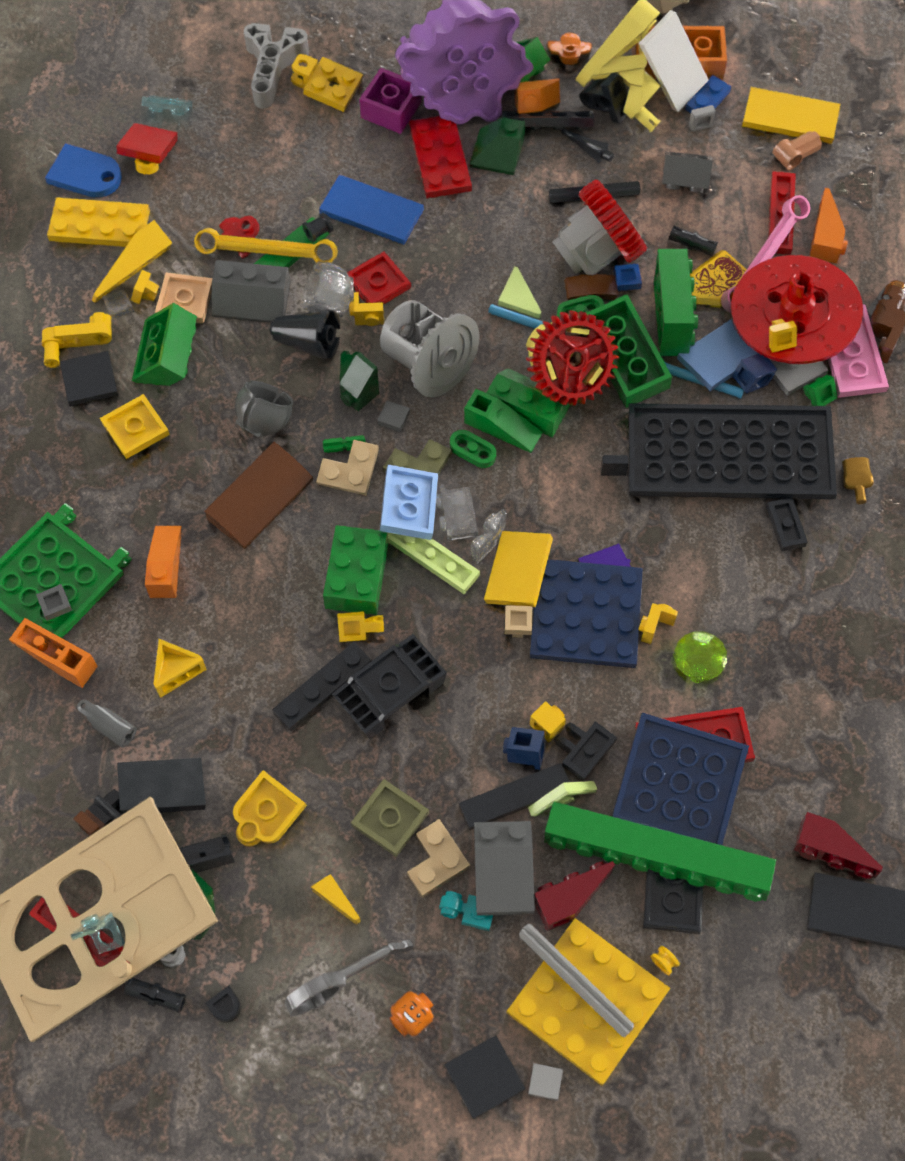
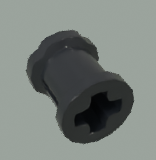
M323 212L315 220L309 223H302L303 231L312 243L317 240V237L326 232L331 233L334 230L329 217Z

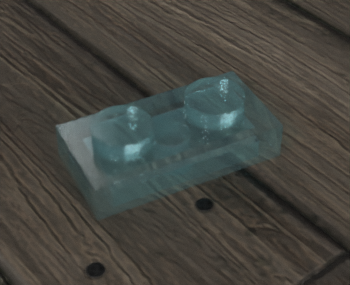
M153 95L142 96V106L149 107V111L163 112V109H169L171 114L185 115V112L192 110L193 101Z

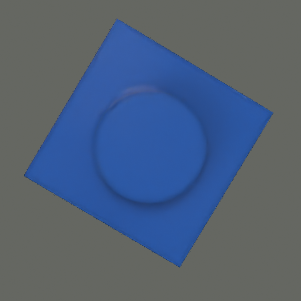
M638 264L614 266L618 291L641 289L642 280Z

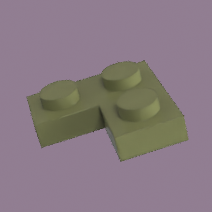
M429 439L418 458L395 448L385 463L383 472L386 473L388 465L437 473L439 476L452 455V449Z

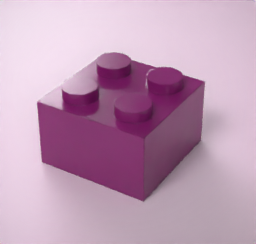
M380 68L359 99L360 115L362 119L401 134L422 103V96H413L411 94L410 81L404 80L399 74Z

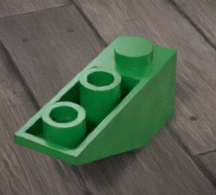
M475 389L464 407L465 424L529 453H532L542 436V431L500 399L478 389Z

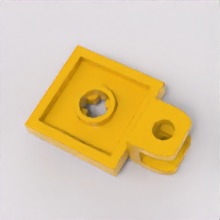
M298 54L292 64L294 73L291 76V82L303 89V95L342 112H345L363 80V74L323 56L318 63V60L305 54ZM303 62L306 63L307 66L304 67L300 66L299 64ZM330 82H336L338 84L334 85L333 87L329 86Z

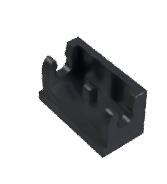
M227 833L221 834V837L179 848L190 870H194L196 873L235 863Z

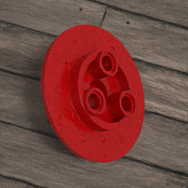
M785 255L763 261L743 275L733 292L731 317L739 336L757 353L782 363L811 364L827 360L839 354L851 344L859 332L862 323L863 303L854 282L836 266L810 256ZM783 319L785 323L794 321L798 333L797 346L772 352L769 347V327L773 326L772 321Z

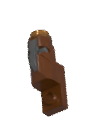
M898 280L887 284L867 309L874 337L881 339L878 350L882 351L880 354L881 361L886 364L905 327V311H903L905 283Z

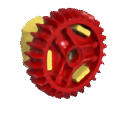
M573 310L569 311V315L566 312H560V319L553 315L551 316V323L543 321V324L539 325L527 340L526 347L529 357L526 360L530 361L531 367H528L527 370L535 373L530 379L531 381L538 382L535 388L543 390L542 395L550 397V400L554 402L559 400L560 404L566 405L569 403L575 406L577 402L585 404L586 398L594 400V392L599 395L603 394L600 389L601 386L609 387V384L606 382L607 378H615L610 371L611 369L618 368V366L612 363L613 360L619 359V356L613 354V351L619 347L611 344L615 339L614 336L607 335L611 329L603 326L604 322L599 319L597 320L594 315L588 314L587 316L586 312L580 311L578 313Z

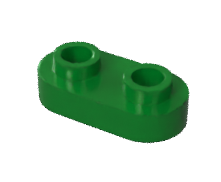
M587 295L565 301L558 306L557 317L560 319V312H566L569 315V311L572 310L578 313L580 311L587 313L589 309H596L604 305V302L596 295Z
M457 430L451 435L450 449H452L455 455L479 468H488L495 463L496 448L490 442L467 430ZM459 444H465L466 446H465V447H459L458 445H459ZM485 455L488 458L481 459L480 456Z

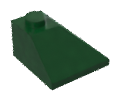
M502 117L480 128L469 167L514 175L524 142L525 121Z

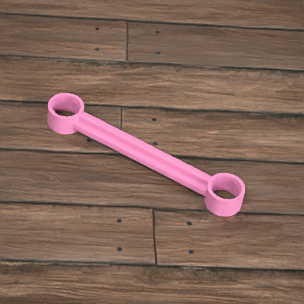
M797 195L783 204V217L745 273L757 264L771 259L794 224L809 215L810 204L805 197ZM792 202L800 206V216L793 213L791 208ZM736 286L726 290L721 296L722 307L729 313H731L730 293L734 292Z

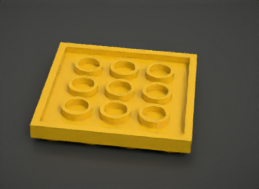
M575 918L554 947L634 1024L633 1030L626 1037H622L545 961L542 962L511 1004L507 1014L603 1086L670 988Z

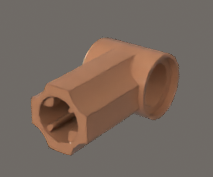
M809 131L792 141L784 139L774 147L772 154L787 170H792L800 164L803 158L821 149L820 136L815 131Z

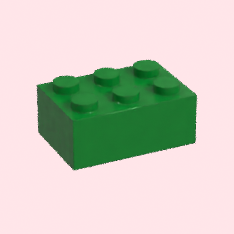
M335 526L323 592L325 609L377 615L389 546L387 532Z

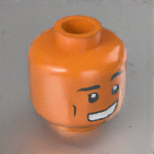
M408 991L391 1006L392 1016L389 1020L404 1037L407 1034L417 1036L433 1021V1013L430 1009L434 1005L423 992L417 995L414 992Z

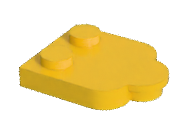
M263 770L233 808V816L239 823L236 828V837L241 844L248 847L255 846L261 841L266 844L275 843L280 840L307 805Z

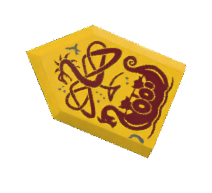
M726 250L719 251L690 274V277H694V292H692V296H696V304L710 305V307L714 308L722 307V294L736 286L747 269ZM733 292L730 293V300L732 299Z

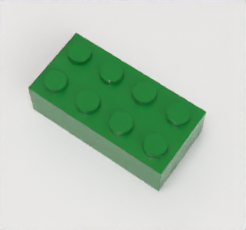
M658 249L653 288L658 349L661 356H678L679 353L689 354L690 346L695 345V331L693 330L698 329V315H694L693 312L696 310V296H692V292H694V277H690L693 261L688 259L687 249Z
M628 294L587 312V316L588 314L596 316L597 320L599 319L604 322L603 326L611 329L607 335L614 336L615 339L611 344L619 347L613 351V354L619 356V359L613 360L612 364L618 366V368L611 369L610 373L615 378H610L625 408L629 407V403L642 402L671 388L672 375Z

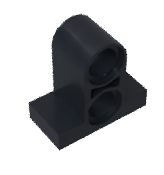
M618 72L611 73L606 79L592 80L579 94L581 102L586 107L609 112L612 123L620 124L627 116L623 111L628 93L623 77Z

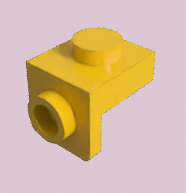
M354 292V301H349L350 316L355 318V326L383 325V303H359V293Z
M652 603L648 617L643 615L639 626V631L643 632L641 642L652 643L658 622L674 626L678 611L673 610L672 607L666 604L657 605Z

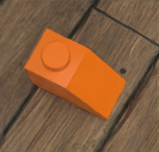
M559 78L520 82L518 87L514 89L515 106L519 114L543 111L560 103Z

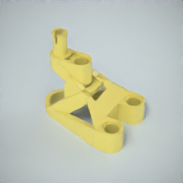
M639 0L589 60L575 80L585 87L592 79H606L611 73L618 72L623 77L625 85L629 87L623 112L631 119L635 117L652 132L661 121L649 112L644 105L661 85L645 71L647 59L639 42L657 22L656 18L660 12L647 0ZM638 43L639 55L622 56Z

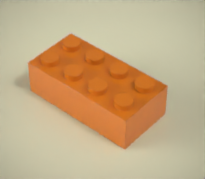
M683 26L708 80L713 75L723 80L727 64L724 26ZM638 43L632 47V55H639ZM647 61L645 71L652 78L657 80L653 70L651 69Z

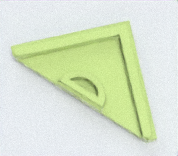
M514 266L498 300V305L540 319L541 310L518 267Z
M594 781L562 783L530 805L528 809L531 816L536 817L551 807L553 801L568 804L575 801L574 795L593 794L598 789Z

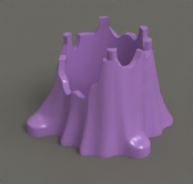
M442 0V5L438 9L427 13L423 24H415L411 28L409 38L406 39L403 36L400 39L402 45L398 47L395 53L396 60L401 66L400 74L402 78L411 82V94L413 96H424V105L427 109L438 110L441 118L453 121L456 124L466 123L474 116H479L488 122L498 119L502 113V95L507 90L516 89L521 78L533 70V64L526 59L525 48L512 40L513 33L519 25V17L512 8L492 10L481 0Z

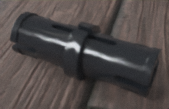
M676 225L673 226L668 240L687 246L688 250L692 251L694 249L713 257L718 242L704 238L696 231L693 233Z
M134 977L128 980L124 995L146 1001L149 1006L155 1007L158 1005L174 1010L177 1013L182 1011L186 1001V994L163 988V985L157 982L151 984Z

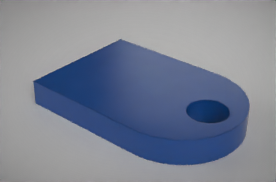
M65 143L47 173L45 180L49 185L85 196L100 198L108 196L118 189L122 181V175L118 163L113 158ZM106 177L114 178L112 181L109 182L103 181Z

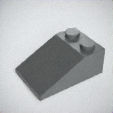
M531 821L474 822L477 916L534 914Z

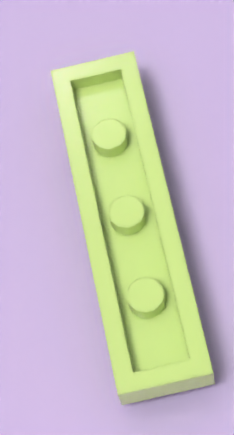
M388 533V543L463 594L468 591L480 576L478 569L433 539L427 540Z

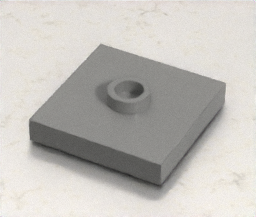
M769 359L778 369L773 379L787 396L812 383L818 377H823L829 370L822 361L811 364H788Z

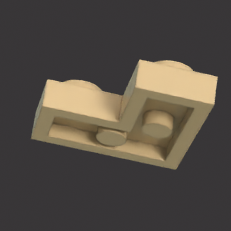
M354 440L348 463L323 458L316 481L317 484L366 496L379 446Z
M440 819L416 833V838L430 858L409 870L407 875L423 898L469 869L470 864Z

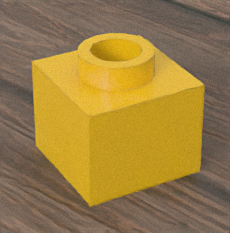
M545 701L530 716V726L534 730L545 731V740L550 743L564 729L566 719L563 712L557 706H551Z

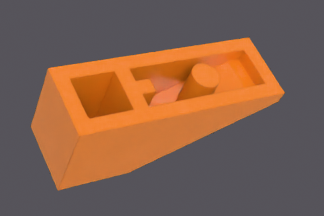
M825 188L820 201L809 256L837 264L839 256L845 255L848 241L844 240L846 230L830 188Z
M155 526L147 558L145 587L150 598H176L181 526Z
M26 618L23 619L9 639L10 642L55 673L81 688L85 686L98 667L91 654Z

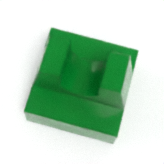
M828 374L822 378L818 377L810 385L803 386L804 393L811 400L812 406H825L838 398L834 377Z

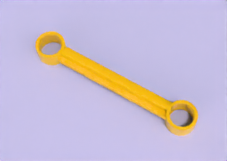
M205 228L199 231L194 238L196 249L203 254H210L217 249L313 258L319 265L332 263L338 254L335 243L328 239L320 240L316 244L219 235L212 228ZM204 232L214 237V248L206 249L201 245L200 237ZM320 244H326L331 247L333 252L331 259L324 261L318 257L317 248Z

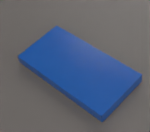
M342 175L338 176L319 208V213L323 212L329 218L405 245L424 211V205Z

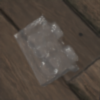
M440 484L439 494H436L437 509H442L443 516L439 517L441 532L446 531L447 541L477 537L478 529L470 487L445 490V485Z

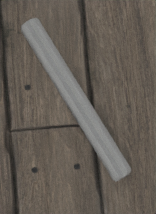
M527 924L520 931V938L622 1037H626L633 1030L634 1024L531 924Z

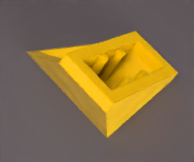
M159 639L153 684L161 698L207 669L200 655Z

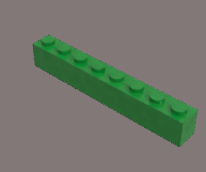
M554 801L544 836V843H548L550 847L558 850L565 848L575 850L581 856H597L604 858L608 863L613 861L614 864L624 863L631 865L633 869L641 872H646L650 869L667 879H685L694 886L702 887L707 885L716 888L717 891L724 894L737 893L744 895L746 899L755 902L767 900L776 865V859Z

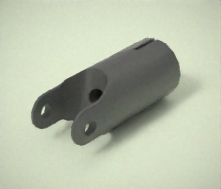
M81 700L77 704L78 711L86 716L92 727L120 747H126L133 740L137 728L109 708L94 705L88 700Z

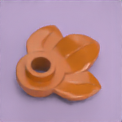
M574 33L563 34L560 41H548L547 43L548 50L553 54L559 55L561 62L566 65L578 63L581 55L589 53L592 49L591 43L581 42L580 37Z

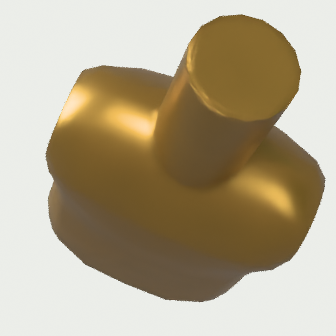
M866 457L845 459L842 461L844 487L849 490H855L857 504H865L867 502L865 489L872 487L874 484L869 459Z

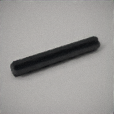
M639 181L603 184L612 197L640 194ZM585 186L550 189L548 192L550 203L581 200L579 191Z

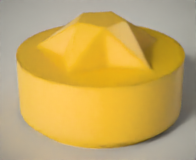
M135 159V168L141 174H153L159 169L158 163Z

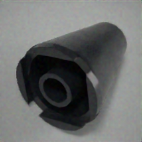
M322 310L279 316L270 324V334L279 343L321 359L332 358L337 352L340 337H336V329H340V319L336 311Z

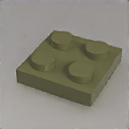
M383 779L352 820L351 826L397 857L427 817L429 809Z

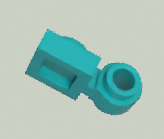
M446 891L439 905L442 916L457 919L458 915L463 914L462 925L490 931L493 915L477 916L476 896L469 894L465 904L462 901L461 894Z

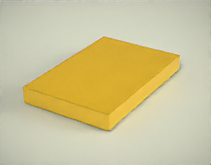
M502 531L484 597L487 604L536 607L553 540L551 534Z

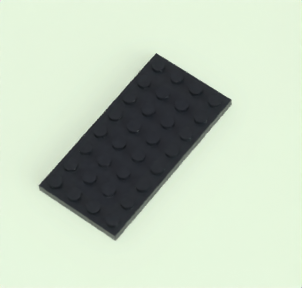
M629 403V496L836 499L837 488L831 406Z

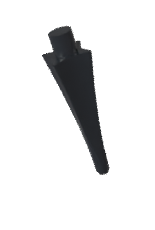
M566 129L561 130L563 135L580 146L599 164L603 159L608 162L613 160L614 154L608 151L609 143L584 137Z

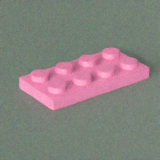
M863 305L862 323L854 340L842 352L828 359L832 377L835 380L838 398L887 392L889 388L866 305Z

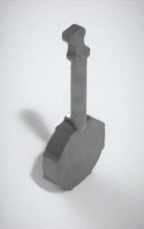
M410 940L390 943L338 971L324 973L304 983L286 997L285 1006L292 1017L324 1006L329 999L346 986V979L384 960L389 954L411 951L413 944Z

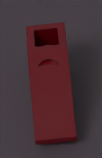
M810 812L805 814L800 824L793 851L799 852L800 856L809 860L820 859L825 861L830 867L835 869L846 868L855 871L857 876L865 879L876 878L882 872L883 867L835 821Z
M604 861L595 863L589 867L590 871L583 874L573 872L563 878L564 881L553 885L550 882L537 888L538 892L534 893V903L547 932L572 922L612 874L615 866L613 861L607 864Z

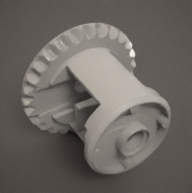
M410 300L397 306L388 315L381 330L380 345L386 355L411 370V381L419 393L426 397H438L449 392L469 371L479 346V329L476 322L465 314L456 313L455 315L451 314L449 318H442L420 302Z

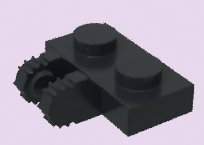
M596 721L587 732H584L571 722L565 725L566 731L575 739L580 740L576 745L561 735H557L554 739L559 747L569 753L562 761V766L583 782L617 741V737Z

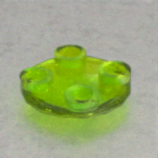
M694 631L684 635L678 641L673 653L679 670L695 683L717 677L724 670L727 663V650L723 642L715 635L705 631Z

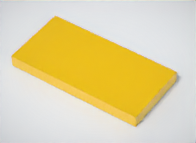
M751 87L742 127L799 137L809 131H815L820 136L821 142L832 144L840 104Z

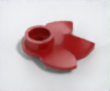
M244 216L241 219L229 217L219 225L223 231L221 235L255 238L259 232V223L252 216ZM250 224L248 229H244L246 225ZM238 251L242 259L251 253Z

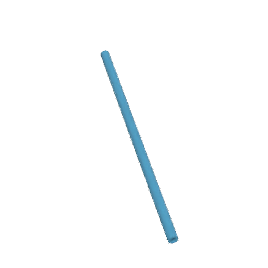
M493 304L489 307V314L534 329L543 324L541 320ZM665 363L671 375L704 386L689 370ZM725 382L714 389L741 398L744 392L742 388Z

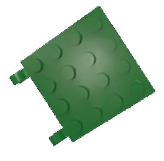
M66 503L60 507L54 516L47 512L0 558V609L19 625L26 618L60 638H63L124 575L121 568L126 567L132 561V558L128 556L129 552L123 547H120L108 560L65 526V524H70L77 517L73 513V508ZM61 584L72 611L47 621L36 594Z

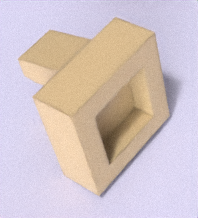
M506 606L505 634H512V637L523 638V635L532 634V606Z

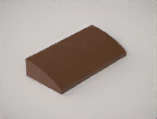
M273 442L205 510L207 521L242 548L246 549L313 481V477L296 459L277 443Z

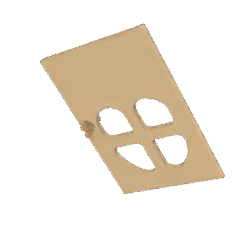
M152 797L147 798L0 894V979L30 1042L36 1041L218 922ZM87 870L94 873L101 881L102 896L95 906L80 916L73 918L59 892V886L64 879L73 873ZM42 896L56 921L57 928L55 932L31 948L21 951L15 943V931L19 919L31 901ZM107 917H115L121 921L125 929L124 949L115 960L103 967H98L84 942L83 934ZM67 945L81 971V980L75 986L61 990H50L38 986L31 974L34 964L61 946Z

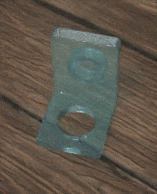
M112 912L100 917L94 914L80 921L82 926L70 935L72 940L90 934L99 954L125 944ZM106 928L113 933L114 940L112 943H104L100 939L99 932L101 929Z

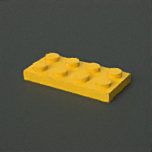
M56 197L47 237L49 241L126 247L135 235V229L142 223L148 222L150 208L148 204Z

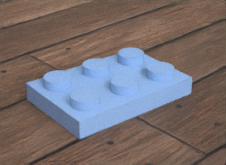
M388 465L385 476L380 531L431 540L434 529L438 474Z

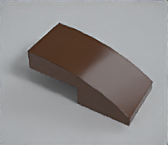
M577 275L566 277L564 280L567 300L587 295H596L601 299L613 301L619 296L615 275Z

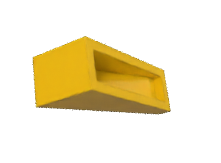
M331 874L311 886L315 894L357 925L361 922L360 917Z

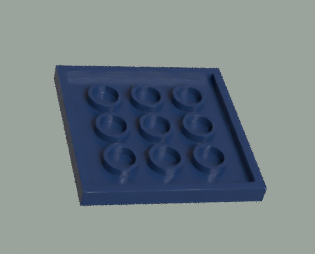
M548 559L537 604L534 607L530 658L636 668L643 568Z
M642 712L611 817L723 845L749 745Z

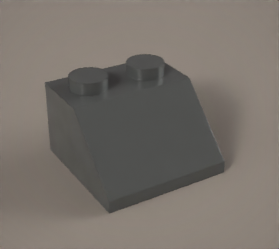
M665 151L662 184H666L668 189L680 190V186L690 187L689 191L703 192V189H709L713 165L712 157Z

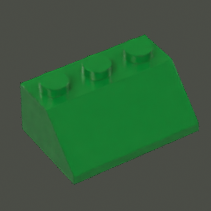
M172 303L145 319L132 376L133 382L171 386L185 378L188 372V358L192 352V338L196 332V315Z
M507 368L497 373L486 393L500 399L542 431V434L552 438L571 405L569 403L563 405L559 403V400L554 402L550 400V397L543 396V390L535 388L538 382L531 381L529 377Z

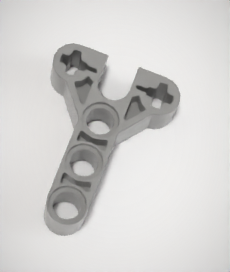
M251 23L244 28V38L247 51L254 54L258 60L251 83L253 101L258 108H268L274 102L282 70L292 64L298 54H309L307 33L302 29L285 27L282 39L272 42L270 25Z

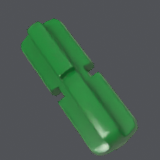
M359 435L345 437L346 439H342V437L324 439L323 451L325 453L341 452L343 449L350 451L354 440L366 442L365 437Z

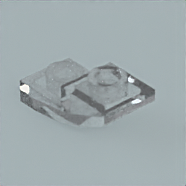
M504 509L497 514L492 513L484 521L483 535H479L473 540L470 557L476 564L482 561L499 541L501 533L506 526L507 512Z

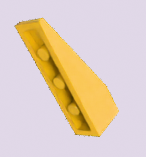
M155 220L149 224L144 222L135 229V235L92 297L94 303L98 302L170 249L172 245L171 240Z

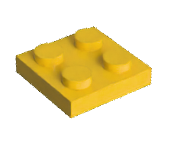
M144 394L100 418L101 423L126 459L170 435L168 428Z

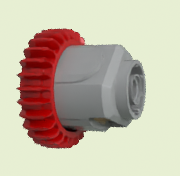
M599 180L590 182L579 191V197L583 201L584 206L567 218L569 223L559 230L558 237L552 241L576 275L582 270L586 275H595L620 255L625 261L631 263L647 250L646 244L631 221Z

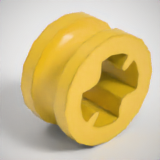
M660 946L658 948L659 953H653L651 959L662 972L670 975L672 967L677 968L680 963L671 951L664 946Z

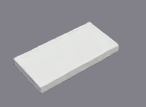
M670 10L639 42V45L669 104L674 111L679 112L704 86L708 78L676 12Z

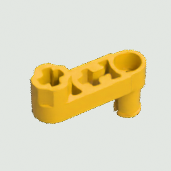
M96 312L89 317L90 323L61 325L43 329L44 365L49 368H55L60 365V348L104 345L111 342V316L103 312Z

